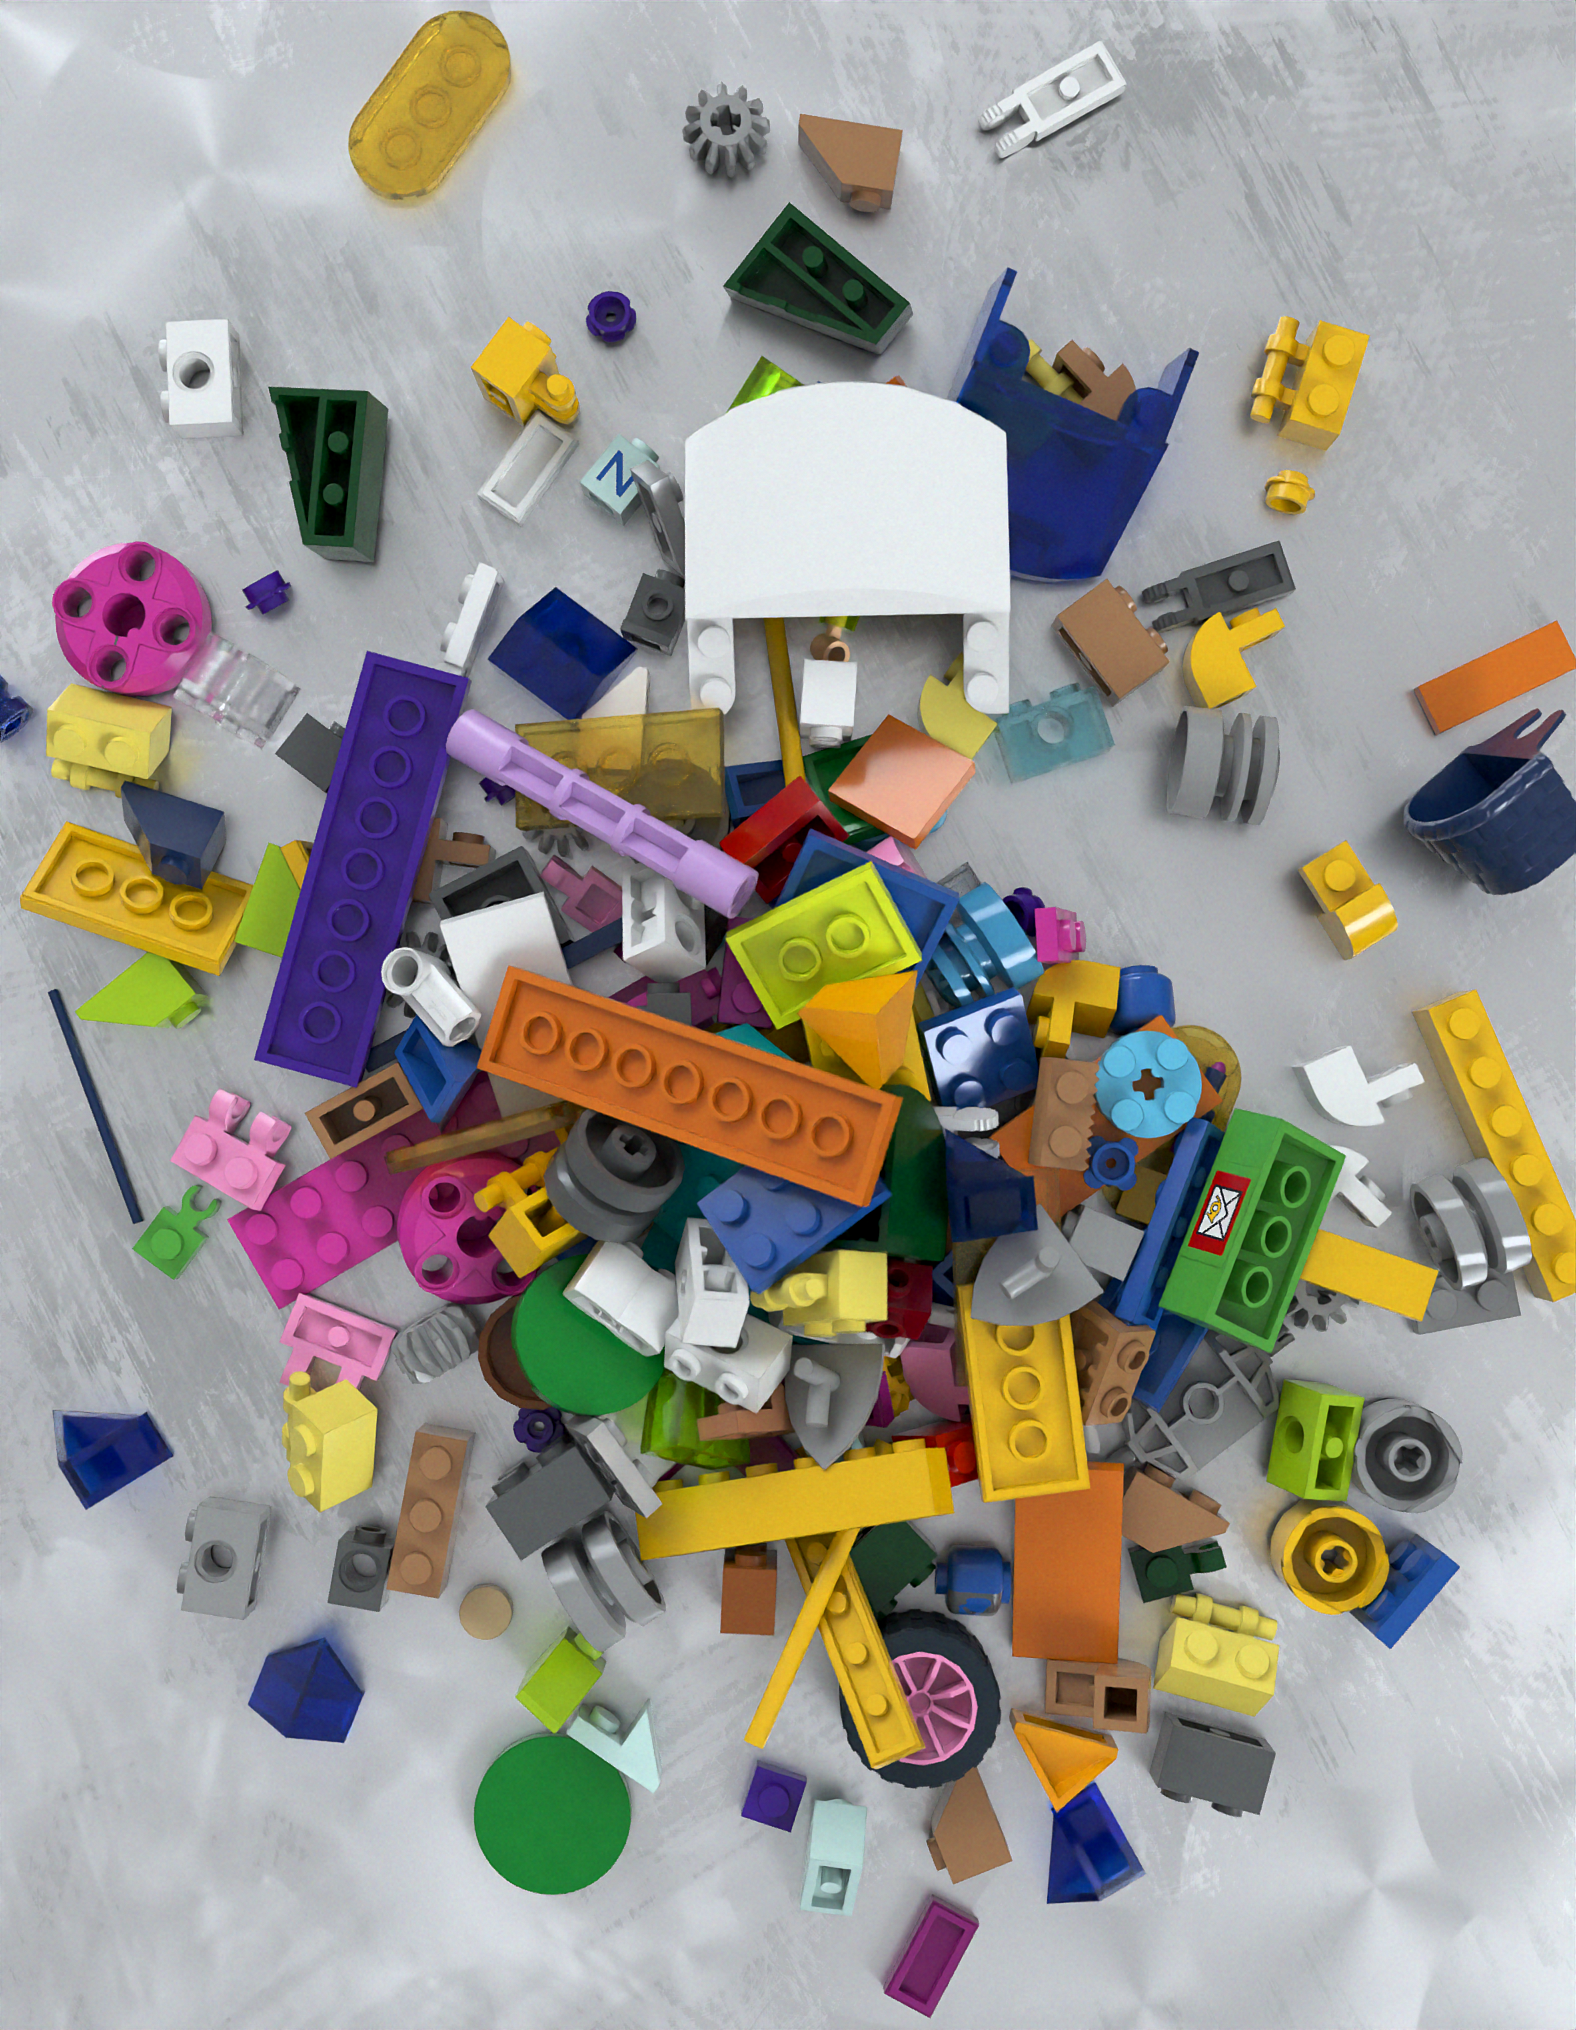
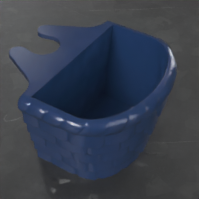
M1538 708L1534 709L1486 741L1467 747L1423 785L1404 808V826L1410 835L1421 840L1427 849L1437 853L1443 861L1451 864L1454 870L1464 874L1469 881L1477 884L1487 894H1512L1536 885L1576 853V801L1563 783L1564 780L1555 770L1552 761L1544 753L1540 752L1542 746L1566 717V713L1563 710L1554 712L1534 731L1517 739L1522 731L1541 717L1542 712Z

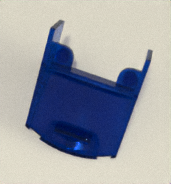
M1007 267L987 292L947 399L957 402L962 407L990 420L1006 432L1010 575L1043 582L1095 579L1101 576L1169 446L1166 443V439L1194 369L1199 351L1188 348L1170 362L1164 369L1157 389L1145 387L1137 389L1130 394L1122 404L1115 421L1022 380L1030 356L1028 339L1020 329L1000 320L1017 274L1016 270Z

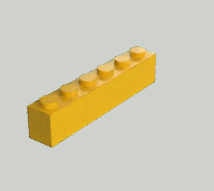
M1477 990L1457 992L1412 1011L1474 1158L1485 1157L1490 1160L1507 1182L1517 1201L1527 1227L1532 1250V1259L1529 1265L1522 1267L1534 1297L1556 1302L1575 1294L1576 1219Z
M914 1439L892 1443L893 1454L876 1456L875 1447L847 1450L843 1453L844 1462L832 1463L827 1469H823L811 1456L794 1459L795 1470L778 1472L777 1463L746 1467L747 1478L730 1480V1472L723 1471L698 1475V1486L684 1488L683 1479L657 1482L652 1487V1490L663 1504L647 1518L635 1512L641 1560L668 1558L955 1514L945 1448H926L925 1439Z

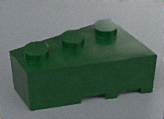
M790 202L723 285L730 298L878 355L884 352L913 316L910 302Z
M268 387L271 402L276 405L281 428L279 438L282 450L287 455L292 478L289 484L303 545L324 559L374 562L388 408L369 391Z

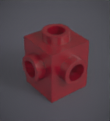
M887 1257V1320L865 1323L866 1332H871L878 1337L887 1339L903 1337L918 1340L932 1314L933 1266L908 1263L896 1257Z

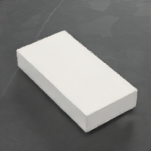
M536 410L478 491L479 499L521 527L579 446L578 439Z

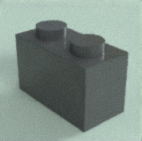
M1165 1712L1149 1773L1156 1786L1161 1788L1160 1793L1172 1800L1191 1803L1192 1797L1212 1802L1211 1807L1229 1816L1242 1817L1243 1811L1260 1815L1276 1753L1266 1739Z

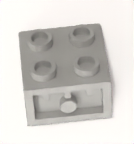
M662 1375L652 1390L634 1405L604 1416L583 1417L575 1415L564 1424L622 1504L645 1518L663 1504L652 1490V1487L657 1484V1480L702 1442L699 1440L698 1425Z

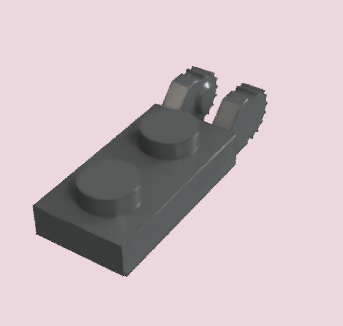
M1276 541L1183 571L1177 578L1144 589L1142 595L1145 603H1156L1184 591L1189 608L1163 614L1152 621L1153 628L1158 633L1184 626L1193 621L1195 625L1205 622L1218 612L1223 616L1291 594L1296 588L1281 543Z

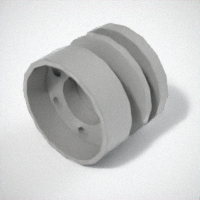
M1184 706L1177 723L1171 751L1167 783L1168 813L1205 818L1212 806L1214 797L1219 796L1222 820L1234 822L1241 807L1243 823L1260 825L1265 818L1279 773L1280 749L1277 718L1259 716L1252 731L1251 715L1238 713L1229 735L1224 734V721L1221 710Z

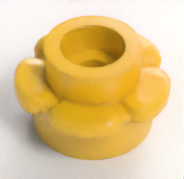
M1293 470L1279 471L1277 476L1270 477L1264 487L1267 491L1266 505L1281 513H1304L1308 500L1315 498V490L1309 486L1308 477Z

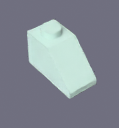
M843 1799L815 1800L809 1829L800 1910L852 1916L863 1868L867 1807L853 1805L851 1802Z

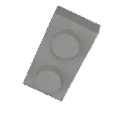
M647 460L631 468L630 471L662 558L679 574L684 576L685 517H682L678 505L679 502L683 501L682 491L672 473L662 472Z
M1489 1266L1485 1282L1462 1291L1454 1290L1442 1275H1438L1423 1320L1418 1322L1411 1319L1413 1332L1421 1335L1521 1316L1513 1271L1502 1274Z

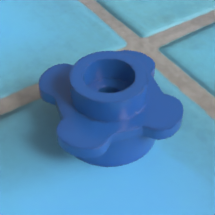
M1101 1136L1091 1137L1088 1141L1092 1145L1086 1149L1090 1157L1089 1167L1083 1174L1085 1183L1093 1189H1098L1102 1185H1116L1123 1191L1131 1189L1137 1181L1134 1173V1157L1138 1154L1136 1142L1130 1138H1122L1119 1142L1105 1141ZM1113 1158L1116 1161L1115 1167L1108 1168L1106 1166L1107 1159Z

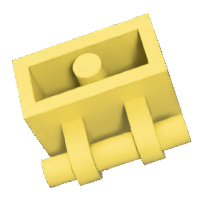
M71 683L47 709L46 756L55 758L51 769L52 777L70 781L71 787L87 791L91 786L114 791L117 798H122L121 786L124 781L158 791L159 781L149 779V777L169 753L172 707Z
M836 1250L812 1255L761 1294L751 1291L750 1300L755 1307L762 1308L765 1311L783 1310V1326L804 1327L805 1337H836L837 1333H865V1323L887 1320V1253Z
M297 1371L290 1375L289 1387L283 1392V1409L288 1414V1421L282 1427V1445L286 1448V1459L290 1462L287 1477L294 1493L299 1497H304L321 1513L372 1487L377 1408L347 1379L316 1392L310 1387V1375L303 1371Z
M1181 1593L1173 1595L1170 1612L1188 1617V1620L1177 1617L1160 1639L1153 1689L1255 1717L1274 1696L1279 1645L1255 1639L1254 1636L1272 1641L1277 1631V1620L1260 1616L1257 1609L1244 1605L1240 1606L1238 1610L1213 1603V1597L1196 1593L1194 1597ZM1208 1623H1209V1624H1213V1625H1217V1626H1220V1627H1224V1628H1227V1629H1231V1630H1234V1631H1233V1632H1230V1631H1227V1630H1223V1629H1219V1628H1216V1627H1212V1626H1209Z

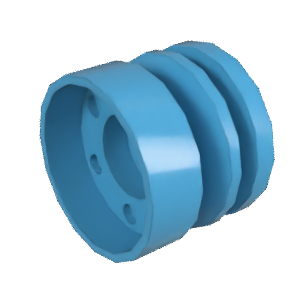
M986 882L960 898L956 908L963 924L955 928L950 921L948 922L924 971L944 1001L955 1009L975 1002L970 994L974 990L981 999L995 994L990 980L996 976L1008 988L1014 987L1018 990L1044 973L1041 962H1038L1036 951L1019 923L999 895Z

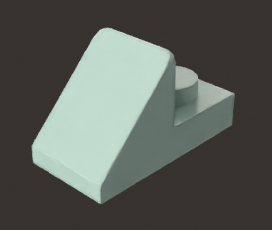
M648 1699L626 1732L619 1728L621 1725L620 1721L608 1710L600 1706H595L592 1710L582 1703L572 1717L566 1734L654 1794L660 1785L662 1766L650 1700Z

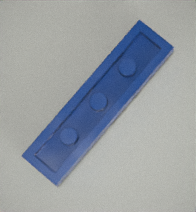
M1192 1117L1187 1122L1185 1130L1181 1131L1174 1145L1175 1157L1167 1178L1160 1183L1156 1191V1207L1136 1251L1137 1257L1131 1273L1119 1289L1117 1296L1118 1307L1114 1316L1132 1325H1148L1156 1331L1164 1310L1158 1306L1225 1134V1132L1209 1121Z

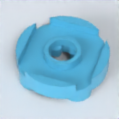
M1139 1031L1118 1038L1103 1053L1101 1060L1097 1063L1101 1069L1095 1073L1099 1078V1081L1094 1084L1098 1091L1093 1096L1097 1101L1096 1106L1100 1113L1114 1127L1131 1136L1156 1138L1176 1131L1182 1124L1188 1122L1194 1116L1202 1090L1201 1073L1196 1059L1182 1041L1161 1032ZM1146 1068L1150 1069L1152 1077L1160 1078L1161 1087L1154 1090V1098L1150 1100H1145L1143 1092L1134 1091L1133 1081L1141 1079V1070Z

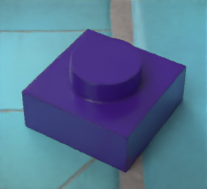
M757 1760L741 1809V1816L791 1833L807 1784V1776Z

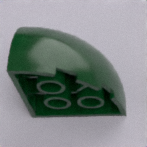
M902 1084L883 1085L879 1090L903 1098L879 1173L892 1196L819 1251L848 1250L887 1253V1257L944 1262L950 1202V1170L946 1141L939 1118L931 1103L918 1090Z

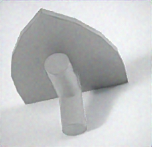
M1038 1204L1004 1230L984 1257L973 1286L970 1318L1000 1326H1033L1058 1320L1083 1307L1104 1291L1042 1205Z
M883 1343L792 1345L790 1370L785 1376V1400L791 1424L803 1447L823 1469H827L849 1449L867 1423L878 1397L883 1372L885 1350Z

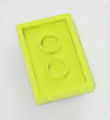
M872 861L728 931L725 938L777 1030L801 1019L797 1013L827 984L895 974L922 961V953Z

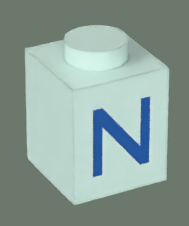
M618 434L581 479L580 485L583 494L624 526L642 504L630 469L647 460L660 469V466L656 463L659 456L640 439L635 438L630 443L622 435Z

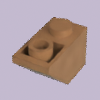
M1150 1463L1147 1464L1144 1471L1132 1465L1124 1474L1122 1536L1152 1553L1223 1534L1230 1523L1218 1513L1222 1506L1220 1503L1196 1489H1193L1190 1497L1172 1487L1176 1480L1173 1476Z

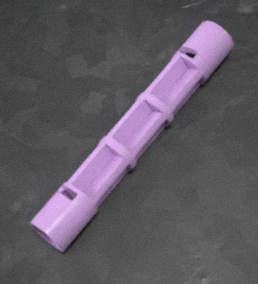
M469 709L464 712L451 728L446 742V753L500 786L508 785L549 809L550 814L561 821L567 819L610 844L611 849L621 856L629 855L673 881V885L677 889L727 918L736 917L751 898L758 881L756 870L703 840L695 841L651 816L648 808L641 804L632 805L590 781L587 773L580 769L571 770L529 746L526 738L479 711Z

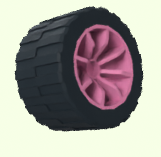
M908 1609L907 1612H893L877 1625L926 1748L877 1770L873 1769L839 1684V1701L843 1729H846L847 1741L853 1752L856 1751L861 1758V1763L870 1771L873 1770L879 1774L881 1779L890 1783L902 1784L905 1788L929 1787L931 1789L941 1787L944 1783L952 1780L955 1782L961 1779L971 1768H976L984 1759L983 1756L988 1748L992 1747L996 1739V1729L1000 1725L1001 1720L999 1686L982 1644L956 1619L953 1621L945 1617L943 1613L936 1611L925 1612L921 1611V1609Z

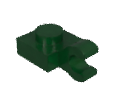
M1217 1540L1184 1550L1182 1545L1155 1553L1140 1545L1128 1548L1143 1603L1194 1590L1190 1574L1209 1573L1227 1567L1222 1548L1218 1545Z

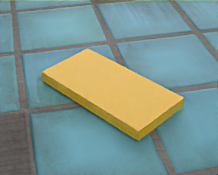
M66 821L22 892L20 905L22 909L220 976L237 945V942H234L254 885L213 871L209 874L202 890L186 884H172L162 877L151 873L137 845Z
M974 1283L955 1285L981 1500L983 1503L1090 1489L1069 1314L1058 1320L1033 1326H1000L972 1319L970 1314Z

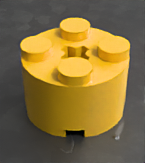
M1302 1499L1280 1518L1273 1531L1270 1545V1562L1281 1582L1303 1604L1317 1612L1337 1615L1358 1607L1362 1608L1370 1604L1385 1585L1389 1572V1558L1382 1535L1373 1522L1342 1501ZM1334 1549L1337 1552V1556L1333 1561L1321 1559L1324 1550Z

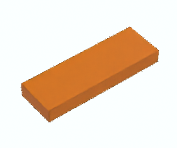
M1556 620L1413 690L1435 735H1438L1576 669V658Z

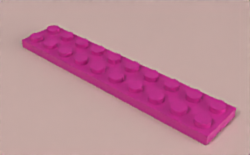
M645 975L608 998L625 1003L646 992L647 984L657 982ZM710 1017L693 1027L705 1030L715 1022ZM481 1071L476 1076L442 1134L437 1124L430 1122L425 1110L422 1109L273 1192L267 1198L261 1211L248 1207L227 1220L278 1309H282L296 1301L299 1293H310L397 1242V1222L402 1200L414 1179L430 1164L453 1153L481 1150L505 1156L523 1167L524 1160L538 1151L547 1153L561 1145L551 1124L576 1110L581 1105L569 1102L503 1121L488 1073ZM448 1182L439 1183L431 1189L429 1197L434 1200L445 1199L453 1192L455 1185Z

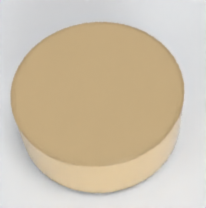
M481 1584L471 1589L463 1599L459 1610L460 1622L465 1631L472 1637L481 1640H489L500 1636L507 1629L513 1617V1603L509 1594L503 1588L494 1584Z

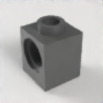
M356 1526L354 1532L347 1531L338 1540L327 1603L375 1612L381 1611L389 1598L390 1590L386 1589L395 1544V1539L386 1537V1530L372 1526ZM357 1554L370 1556L376 1564V1575L373 1577H363L356 1573L352 1564L353 1556Z

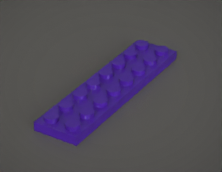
M371 651L366 652L254 1060L358 1088V1084L362 1082L387 992L381 974L383 962L388 954L398 949L451 759V756L446 753L447 738L451 728L464 712L472 683L469 678Z

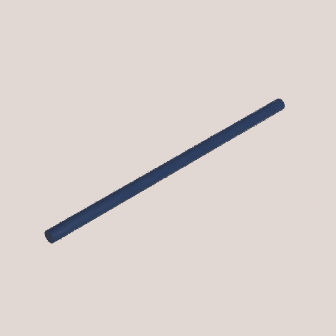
M58 989L48 992L132 1223L137 1224L143 1221L60 993Z

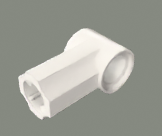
M406 947L395 949L388 954L381 970L382 981L385 987L392 993L402 996L443 1045L453 1047L463 1040H468L480 1027L479 1019L482 1014L450 978V971L446 963L437 957ZM419 969L418 976L414 982L415 973Z

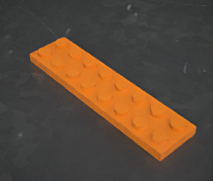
M509 965L477 1064V1068L864 1207H869L903 1100L902 1097Z

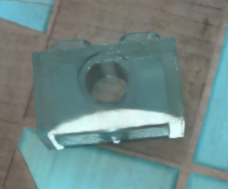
M1073 683L1050 692V701L1032 706L1030 699L1018 701L1009 705V713L1002 714V717L995 719L997 726L993 732L1011 784L1108 753L1115 746L1095 686L1081 690L1079 683ZM1047 718L1057 720L1064 729V739L1058 743L1046 742L1039 735L1038 723Z

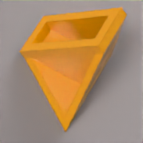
M918 970L827 984L797 1014L870 1087L879 1090L904 1061Z
M1011 1708L1009 1720L1012 1729L1056 1812L1116 1760L1119 1749L1112 1735Z

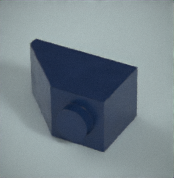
M124 781L121 786L124 821L151 873L162 877L172 884H186L202 890L226 843L224 811Z

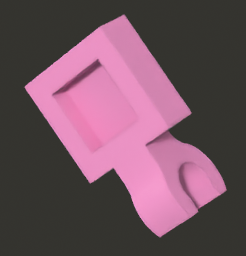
M553 855L542 870L540 877L568 896L561 907V911L593 933L621 917L622 887L594 866H591L584 877H581L569 864Z

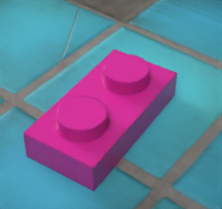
M1057 907L1035 909L1038 962L1056 965L1058 963H1071V960H1079V952H1085L1086 931L1083 921H1077L1076 913Z

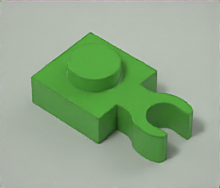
M202 1185L192 1186L185 1192L182 1198V1208L179 1213L169 1206L163 1207L132 1248L173 1280L179 1279L209 1239V1236L198 1229V1226L203 1220L214 1216L221 1207V1200L219 1198L213 1199L205 1211H201L196 1207L195 1197L203 1188Z

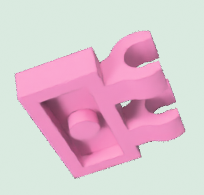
M219 1088L209 1105V1119L207 1120L197 1115L194 1116L170 1161L245 1206L261 1211L286 1166L276 1160L274 1156L289 1135L291 1125L275 1116L270 1117L260 1112L251 1125L249 1133L250 1142H245L233 1134L239 1123L246 1116L251 1102L233 1092L230 1094Z
M299 1293L279 1341L282 1344L293 1347L279 1383L289 1386L290 1375L297 1371H303L311 1375L315 1357L342 1367L336 1383L347 1379L360 1391L364 1376L376 1381L380 1379L391 1352L390 1347L399 1331L308 1294Z

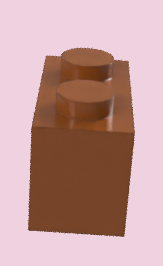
M767 1543L725 1549L720 1633L774 1636L777 1550H767Z

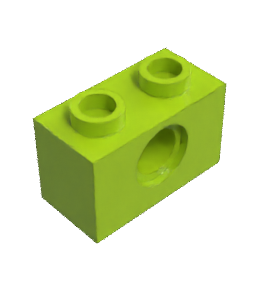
M1284 1379L1266 1482L1303 1499L1347 1501L1353 1468V1456H1355L1354 1448L1355 1444H1357L1365 1397L1328 1383Z

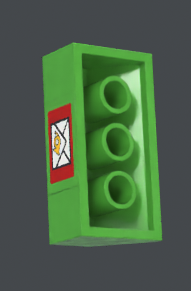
M1235 1108L1158 1306L1192 1323L1262 1351L1272 1353L1346 1155L1284 1119Z

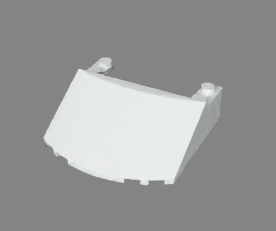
M835 381L787 388L746 404L743 403L730 409L727 413L701 427L685 439V619H687L691 720L719 718L726 714L734 703L736 689L733 618L963 613V687L966 700L975 710L982 713H1009V614L1011 612L1007 448L1006 432L990 420L962 407L957 402L916 391L910 387L879 382Z

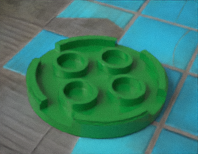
M579 1254L549 1266L539 1273L525 1288L513 1315L511 1327L512 1350H515L520 1368L532 1386V1391L544 1402L572 1415L583 1417L604 1416L634 1405L652 1390L665 1369V1346L659 1354L648 1357L642 1355L616 1337L605 1325L581 1311L562 1294L589 1255Z
M553 1733L533 1734L514 1742L504 1749L487 1769L478 1788L474 1805V1826L477 1840L490 1865L498 1874L513 1885L526 1891L544 1895L575 1892L593 1884L604 1876L621 1855L631 1825V1794L623 1772L569 1735Z

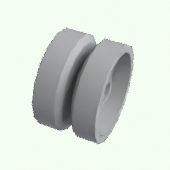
M1479 1157L1456 1166L1452 1182L1443 1175L1435 1174L1412 1183L1410 1197L1418 1228L1435 1265L1446 1282L1454 1290L1462 1291L1485 1282L1489 1266L1498 1273L1506 1274L1529 1265L1532 1259V1250L1525 1221L1507 1182L1490 1160L1485 1157Z
M604 1511L583 1525L581 1535L583 1546L579 1542L564 1536L545 1548L541 1553L543 1566L561 1604L584 1638L600 1652L605 1651L625 1638L626 1621L624 1615L630 1621L644 1626L666 1611L663 1595L645 1560H641L640 1551L619 1521L608 1511Z

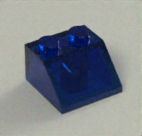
M555 587L517 619L487 660L495 671L569 727L578 729L581 726L582 715L604 696L636 654L638 648Z

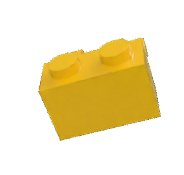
M508 316L471 366L483 397L523 427L538 409L559 423H572L580 412V405L572 381L559 374L555 361L557 357L549 346L552 342L551 339L534 324L526 321L522 327Z
M1282 316L1279 318L1275 334L1269 335L1264 353L1268 358L1262 377L1255 380L1251 392L1254 404L1250 418L1257 422L1268 423L1270 422L1274 407L1285 410L1277 436L1327 451L1341 433L1370 335L1320 320L1304 345L1295 340L1300 322L1292 317ZM1287 363L1298 366L1292 389L1286 388L1281 384Z
M558 1147L547 1153L538 1151L524 1160L523 1167L510 1174L507 1172L499 1173L488 1180L486 1188L474 1194L475 1204L482 1212H487L497 1205L505 1207L507 1210L488 1236L519 1279L589 1237L575 1229L558 1214L547 1196L544 1174L548 1162ZM532 1185L542 1187V1189L530 1196H527L523 1191Z

